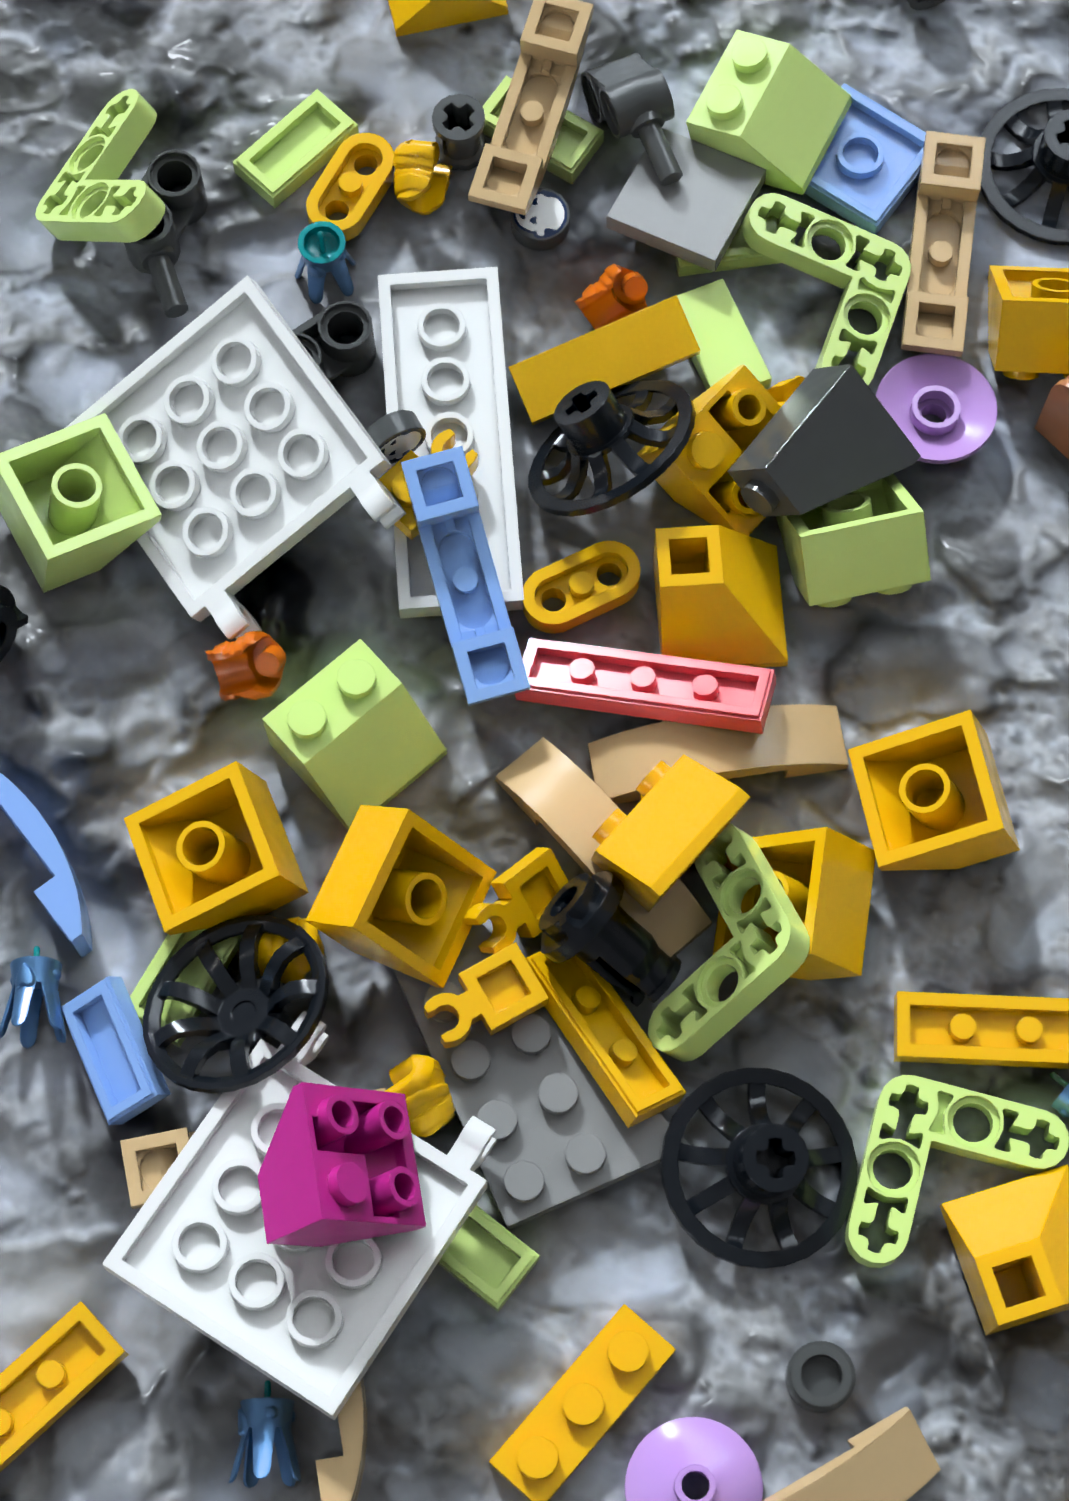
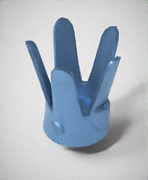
M326 221L309 224L301 231L298 238L301 258L295 278H301L306 265L309 297L314 304L320 303L323 299L324 282L328 272L332 273L341 292L345 296L352 295L354 290L345 258L352 266L356 265V263L345 249V235L337 225Z
M35 946L33 956L20 957L10 963V983L12 989L0 1024V1038L5 1035L10 1019L13 1026H20V1042L26 1049L31 1048L37 1039L43 997L48 1020L54 1028L56 1039L61 1043H66V1032L58 991L62 964L56 959L40 956V947Z
M266 1380L264 1383L263 1398H250L240 1401L241 1408L238 1409V1434L241 1438L228 1483H232L237 1477L244 1450V1485L247 1488H251L258 1483L259 1478H266L271 1469L274 1443L281 1478L285 1485L293 1487L296 1481L302 1480L291 1430L292 1423L296 1418L295 1411L293 1410L295 1401L287 1398L271 1397L270 1380Z

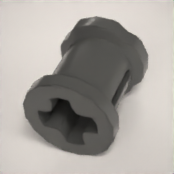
M463 94L449 95L438 102L432 114L433 129L436 133L435 139L440 149L438 161L442 165L452 166L451 170L460 169L467 171L478 166L485 146V136L482 133L485 126L484 109L479 101L471 96Z

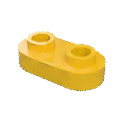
M359 133L348 137L341 143L307 197L306 210L309 224L318 221L331 222L343 231L346 241L355 238L362 232L394 180L395 168L392 163L394 151L388 141L373 133ZM363 167H372L375 169V171L369 175H361L358 173V170H360ZM337 212L347 215L346 218L341 220H330L328 217Z
M602 541L535 571L527 579L523 587V612L527 621L534 628L542 632L551 634L562 633L627 603L634 597L640 584L641 567L637 555L630 547L623 543ZM611 572L616 574L620 581L615 585L607 586L602 584L598 577L603 573ZM549 598H558L565 605L559 611H548L542 604Z

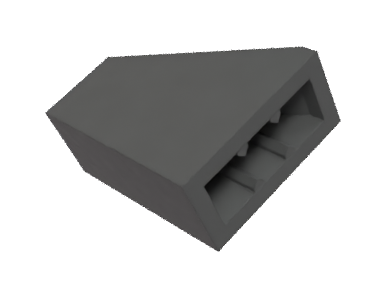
M852 364L813 369L727 472L741 488V496L744 502L763 517L801 515L914 465L921 455Z

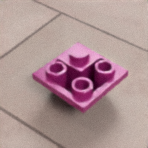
M306 1082L293 1086L258 1173L267 1244L323 1247L416 1231L426 1227L405 1094Z

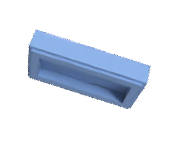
M108 976L61 1007L62 1014L108 1125H122L171 1094L163 1074L148 1054L143 1037L142 1024L122 977Z

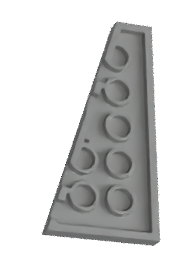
M481 924L472 925L444 988L434 987L394 969L393 972L430 1056L440 1063L441 1069L446 1075L445 1082L448 1084L452 1095L455 1113L462 1129L472 1116L496 1129V1133L493 1136L496 1139V1143L479 1168L484 1179L487 1180V1186L506 1229L509 1231L660 1164L663 1140L670 1123L661 1113H658L627 1128L545 1007L540 1008L490 1036L480 1020L471 1025L468 1037L460 1045L452 1048L443 1047L440 1042L441 1035L454 1029L458 1024V1019L449 1011H442L436 1016L427 1019L424 1014V1005L437 994L453 993L460 995L465 992L458 981V973L493 955L481 953L478 947L492 934ZM682 1137L681 1143L690 1145V1144Z

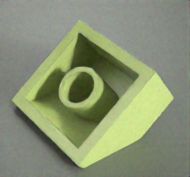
M736 30L689 115L686 124L690 139L766 169L764 184L804 195L848 112L852 99L849 93L790 43Z
M106 413L0 453V513L43 593L101 570L161 520L162 514Z
M894 474L804 514L776 516L794 583L809 606L839 607L849 603L852 597L875 592L885 595L899 594L909 590L912 584L931 581L924 511Z
M361 639L262 718L269 744L347 830H349L360 805L384 807L447 754V749L402 682Z

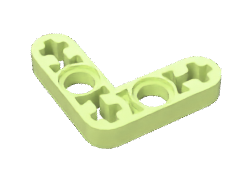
M124 90L106 104L39 202L35 216L56 239L61 241L136 242L151 233L164 216L166 208L164 202L144 181L118 180L153 128L157 118L154 108L137 90Z
M777 193L763 194L755 199L742 222V234L749 247L764 256L844 289L815 369L838 366L847 355L848 350L858 353L852 361V366L869 386L874 378L910 277L911 263L909 256L903 248L892 241L785 195ZM768 215L778 219V230L775 234L765 230V219ZM799 226L805 228L806 231L798 244H792L791 242L797 234V228ZM824 235L835 240L840 247V258L837 260H825L819 257L813 250L812 238ZM856 250L861 253L855 261L857 265L854 269L848 268L846 265ZM877 262L887 266L885 274L888 277L885 281L875 277L876 268L874 265ZM863 309L871 313L876 319L877 332L865 335L854 330L849 323V311Z
M730 823L694 863L733 937L660 1002L653 1011L648 1024V1036L655 1049L682 1062L693 1061L703 1055L793 975L805 962L809 952L810 937L808 931L761 848L750 835ZM727 856L731 863L738 867L734 871L724 866L727 863ZM760 884L761 892L758 902L751 910L742 913L741 902L744 895L750 888ZM767 927L778 932L775 938L776 944L771 935L764 931ZM732 972H737L738 984L735 991L726 1000L719 1001L718 994L722 981Z
M901 1075L891 1079L883 1087L874 1108L845 1230V1243L849 1254L858 1263L869 1268H882L891 1265L900 1257L909 1240L930 1148L1026 1174H1038L1053 1169L1064 1159L1069 1149V1133L1065 1124L1057 1115L1043 1109L916 1075ZM904 1091L915 1094V1105L924 1109V1115H914L908 1125L905 1140L918 1139V1148L902 1139H881L879 1137L880 1130L891 1136L895 1132L899 1118V1109L890 1106L889 1100L899 1101ZM966 1107L982 1111L990 1123L988 1137L979 1142H968L962 1139L956 1133L953 1126L955 1113ZM1004 1116L1013 1119V1123L1008 1129V1132L1023 1136L1028 1135L1035 1126L1043 1128L1044 1140L1054 1144V1150L1046 1149L1039 1158H1034L1029 1155L1030 1145L1028 1143L1009 1138L1005 1143V1151L996 1149L995 1144L998 1142L1004 1129ZM894 1153L903 1157L908 1163L910 1179L904 1187L889 1189L882 1186L876 1180L873 1173V1164L880 1155ZM865 1193L883 1203L904 1204L903 1213L894 1207H891L888 1211L884 1229L885 1233L894 1236V1244L885 1243L878 1253L868 1250V1238L858 1234L859 1227L869 1228L875 1219L878 1203L864 1202Z

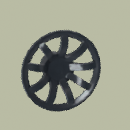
M1068 88L1042 89L1016 98L1007 103L991 118L981 136L986 138L980 190L987 204L999 219L1016 232L1033 240L1053 245H1069V229H1056L1066 189L1069 188V109L1063 110L1062 102H1069ZM1046 103L1048 122L1045 129L1037 130L1025 125L1016 114L1029 107ZM1003 126L1018 141L1031 145V147L1022 152L1012 154L991 152L995 138ZM1030 166L1035 167L1017 187L1004 195L1000 194L994 182L991 169L1013 171ZM1047 181L1052 186L1040 225L1025 218L1013 208L1026 201Z
M663 380L639 381L623 385L612 391L602 381H591L576 387L558 403L554 412V419L559 426L542 444L533 459L528 476V488L532 498L544 511L556 516L568 517L592 514L629 499L663 474L686 446L695 424L696 412L692 399L681 386ZM653 393H660L670 397L668 402L659 409L646 411L651 403ZM636 394L634 401L629 406L620 404L617 400L624 396ZM679 412L677 426L671 430L662 431L646 427L647 425L665 423ZM628 438L640 444L658 448L665 447V449L651 464H648L625 440ZM553 449L566 453V456L558 466L549 470H543L546 460ZM611 451L635 476L613 490L611 469L607 454ZM590 463L594 478V494L588 499L574 500L581 492L587 476L588 464ZM571 471L566 486L559 493L551 496L545 490V485H552L565 479Z
M249 915L226 920L204 930L188 941L164 966L147 998L143 1015V1037L148 1054L156 1067L179 1086L191 1091L212 1094L236 1091L254 1085L279 1071L310 1040L325 1009L328 999L329 975L326 960L318 944L302 927L286 919L269 915ZM263 933L278 935L289 940L273 953L261 979L258 965V946ZM242 935L239 945L241 980L235 982L217 956L213 945L230 937ZM304 953L310 964L313 979L289 981L280 987L281 977L288 964L294 958ZM197 956L221 991L217 997L186 983L175 982L181 972ZM311 998L307 1014L296 1032L291 1028L292 1021L284 1010V1006L295 999ZM165 1000L183 1002L208 1015V1017H191L175 1020L161 1027V1016ZM191 1036L207 1037L192 1048L182 1068L172 1060L165 1049L171 1042L179 1038ZM260 1039L277 1049L281 1044L284 1045L269 1060L253 1069L250 1068L249 1055ZM230 1050L232 1076H199L207 1059L218 1051Z
M742 1068L724 1072L704 1082L684 1099L674 1113L663 1140L660 1160L662 1185L670 1209L682 1229L697 1245L716 1258L734 1265L768 1269L785 1267L806 1259L832 1239L842 1227L852 1207L857 1186V1160L849 1131L843 1118L831 1102L811 1084L792 1074L770 1068ZM748 1084L747 1105L751 1126L746 1128L735 1122L719 1107L712 1096L728 1088ZM766 1084L786 1089L802 1098L782 1125L772 1124L768 1117L765 1099ZM698 1109L711 1126L730 1141L728 1148L698 1147L681 1143L686 1127ZM816 1110L829 1126L837 1146L808 1150L804 1140L798 1134ZM678 1161L695 1165L725 1167L727 1177L686 1200L679 1180ZM841 1163L840 1187L836 1202L819 1194L808 1185L804 1179L808 1168ZM737 1191L743 1198L736 1210L726 1241L724 1242L711 1233L695 1215ZM791 1195L810 1210L827 1218L814 1234L799 1244L792 1231L787 1211L788 1197ZM761 1204L768 1205L772 1230L780 1250L760 1252L743 1249L747 1231Z

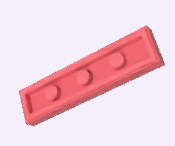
M529 638L523 656V663L530 689L515 693V697L518 701L763 734L776 686L775 669Z

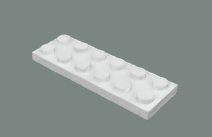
M498 267L378 275L386 415L398 410H408L415 413L426 431L425 440L414 451L418 457L431 454L433 440L439 433L447 429H451L455 433L456 444L453 448L462 446L465 455L472 449L478 454V467L471 476L505 605L507 611L523 610L524 591ZM394 525L400 619L442 616L420 535L418 534L413 540H410Z

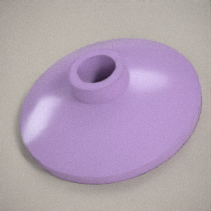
M921 354L909 357L896 364L885 374L876 392L878 400L921 455L917 461L925 463L948 464L970 457L979 451L989 440L997 420V401L987 379L975 367L953 356ZM933 414L938 416L942 422H931L923 416Z
M700 1417L675 1419L652 1430L635 1449L625 1476L626 1501H762L763 1497L761 1471L756 1457L748 1444L735 1431L722 1423ZM699 1473L705 1477L708 1483V1492L705 1497L693 1500L684 1494L682 1480L687 1474Z

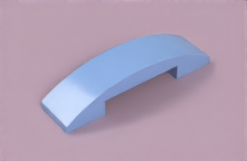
M459 446L401 462L428 568L468 706L529 690L530 684L499 584L463 447Z
M0 773V808L53 876V878L36 889L34 893L52 920L80 957L83 958L92 951V933L88 908L75 871L40 812L8 778Z

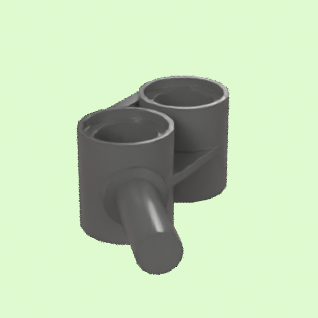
M633 53L582 72L581 85L593 118L598 123L606 121L611 133L617 139L630 134L634 138H640L661 185L667 186L680 180L683 173L661 128L665 121L671 120L675 116L672 95L662 72L645 62L639 53Z
M169 150L157 155L150 162L141 180L161 198L166 206L165 214L160 223L151 232L160 234L153 239H140L136 242L124 243L133 267L142 273L151 274L165 315L169 318H176L188 311V305L174 269V265L178 261L181 252L179 238L186 226H190L201 219L206 212L208 203L200 165L195 157L186 151ZM175 186H187L181 191H168Z
M338 301L292 330L329 381L337 376L355 377L363 374L372 366L376 358L372 318L368 310L361 304L352 301ZM352 334L360 337L350 344L335 342L338 337Z

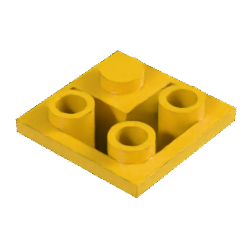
M740 365L693 400L696 416L689 441L678 458L655 480L673 501L708 523L721 525L749 536L766 517L752 510L744 502L741 496V488L727 471L781 406L745 365ZM679 412L670 418L660 430L666 431L676 427ZM644 445L637 454L646 463L651 464L665 447L658 448Z
M721 525L655 528L652 559L660 655L760 668L787 666L788 654L777 546Z
M1068 1164L940 1205L986 1336L1069 1310Z

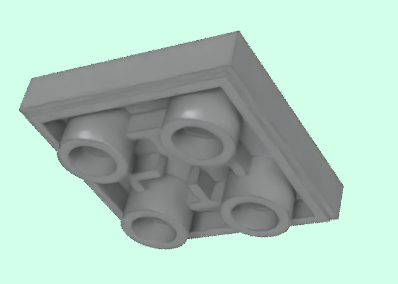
M662 128L683 173L682 178L673 184L661 185L645 150L607 215V228L715 272L739 230L744 217L765 183L766 169Z

